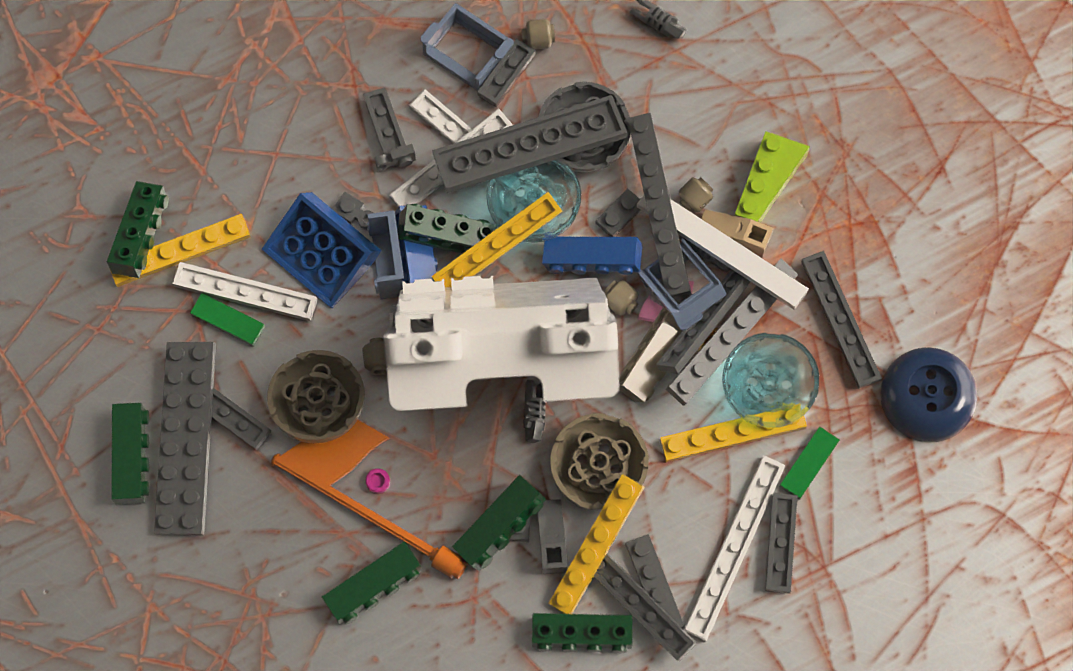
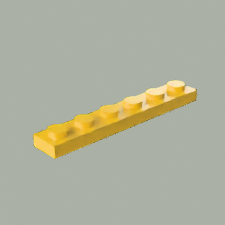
M547 192L431 277L435 282L444 279V286L452 287L451 278L462 280L466 276H475L563 211L551 194Z
M239 214L153 246L151 250L149 249L146 268L142 270L139 278L112 274L115 285L119 287L178 265L180 262L189 261L248 239L251 236L243 215Z
M796 404L660 437V443L665 461L671 462L806 429L807 424L801 404Z
M624 474L621 475L550 599V605L565 614H572L642 493L644 486Z

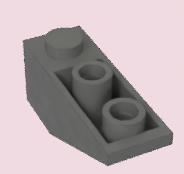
M561 499L545 500L542 509L538 512L543 574L566 573L568 565Z

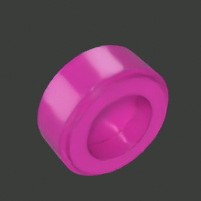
M377 468L368 472L365 483L370 492L382 494L389 488L390 478L385 470Z

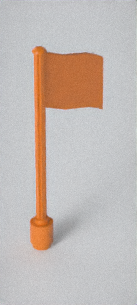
M357 420L348 432L337 439L314 444L300 442L284 454L277 453L272 457V466L276 465L430 557L432 561L431 567L451 579L453 577L459 579L464 573L468 562L458 553L444 545L441 548L432 547L331 486L350 473L373 449L389 440V437Z

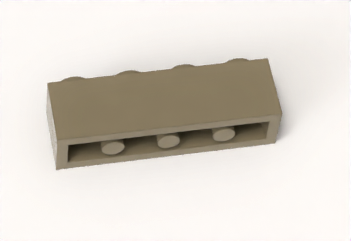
M666 307L662 308L619 376V391L634 402H645L652 397L655 391L653 389L654 386L667 373L660 371L657 363L683 331L678 327L672 314Z

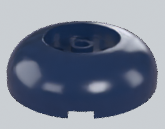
M923 347L902 354L889 366L881 383V405L889 422L903 435L921 442L922 440L940 442L954 437L968 425L977 406V386L969 368L954 354L938 348ZM926 372H933L935 378L928 379L926 377ZM911 386L918 388L919 393L917 395L910 394L909 388ZM943 389L951 390L953 395H944ZM928 390H933L934 394H930ZM934 404L936 411H928L926 405Z

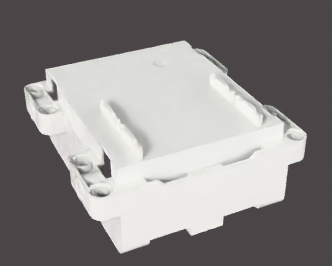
M493 275L490 278L466 276L462 280L451 278L452 287H445L444 279L436 282L432 281V279L415 280L414 283L402 281L403 290H400L398 304L391 305L390 321L385 331L384 340L389 400L393 408L397 410L466 406L465 390L467 384L471 380L481 378L536 376L542 381L544 401L613 397L619 390L617 324L614 315L610 313L606 295L602 291L597 278L493 284ZM565 309H575V310H573V311H566Z

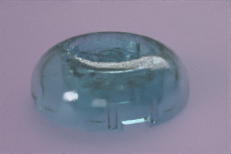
M556 159L489 180L486 200L491 218L499 228L533 203L532 200H537L546 194L539 188L544 186L549 189L547 192L551 194L563 212L523 240V242L537 243L558 237L572 225L579 213L581 187L575 172L568 164H564ZM519 189L525 191L522 197L517 196L515 193Z
M759 333L741 341L727 357L722 374L723 391L730 407L745 421L765 428L783 427L798 421L814 404L819 391V370L812 354L796 339L784 334ZM774 364L776 369L766 370L765 365ZM753 377L757 380L758 384L753 386L747 380ZM785 380L790 381L792 387L784 389L781 383ZM771 381L774 386H771V384L767 385L765 382ZM766 395L772 396L774 402L768 404L763 398ZM799 404L794 409L798 412L787 419L783 416L776 418L775 422L762 421L763 418L755 416V414L763 412L788 411L794 405Z

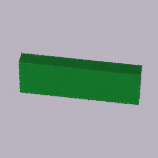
M201 293L190 312L191 316L253 347L265 328L263 323Z
M819 426L779 487L791 495H798L797 499L800 500L840 439Z

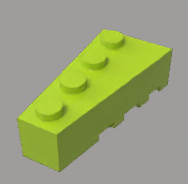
M765 131L734 216L752 219L761 223L801 163L806 159L810 146Z

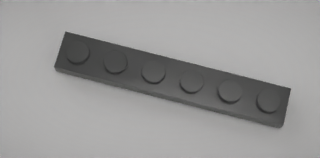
M821 251L803 258L801 263L858 389L881 381L882 377L825 252Z
M731 269L721 282L727 295L704 310L701 320L681 332L658 361L657 366L659 370L679 374L751 281Z
M607 553L594 577L677 661H680L695 646L696 642Z

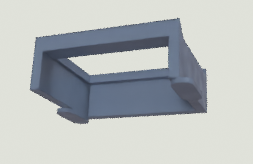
M457 3L452 6L439 23H432L421 36L423 55L477 91L514 44L511 38L506 37ZM455 22L497 49L478 75H475L435 48Z
M395 210L368 214L369 236H372L373 244L382 250L375 259L377 278L374 279L376 294H380L381 300L399 297L400 290H403L402 279H404Z
M682 239L680 245L684 263L690 260L708 280L709 283L678 305L658 281L662 277L659 259L637 273L644 286L652 290L672 314L678 327L684 331L702 319V312L727 294L720 280L686 241Z

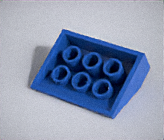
M312 192L299 194L262 248L265 253L331 308L366 273L382 251Z

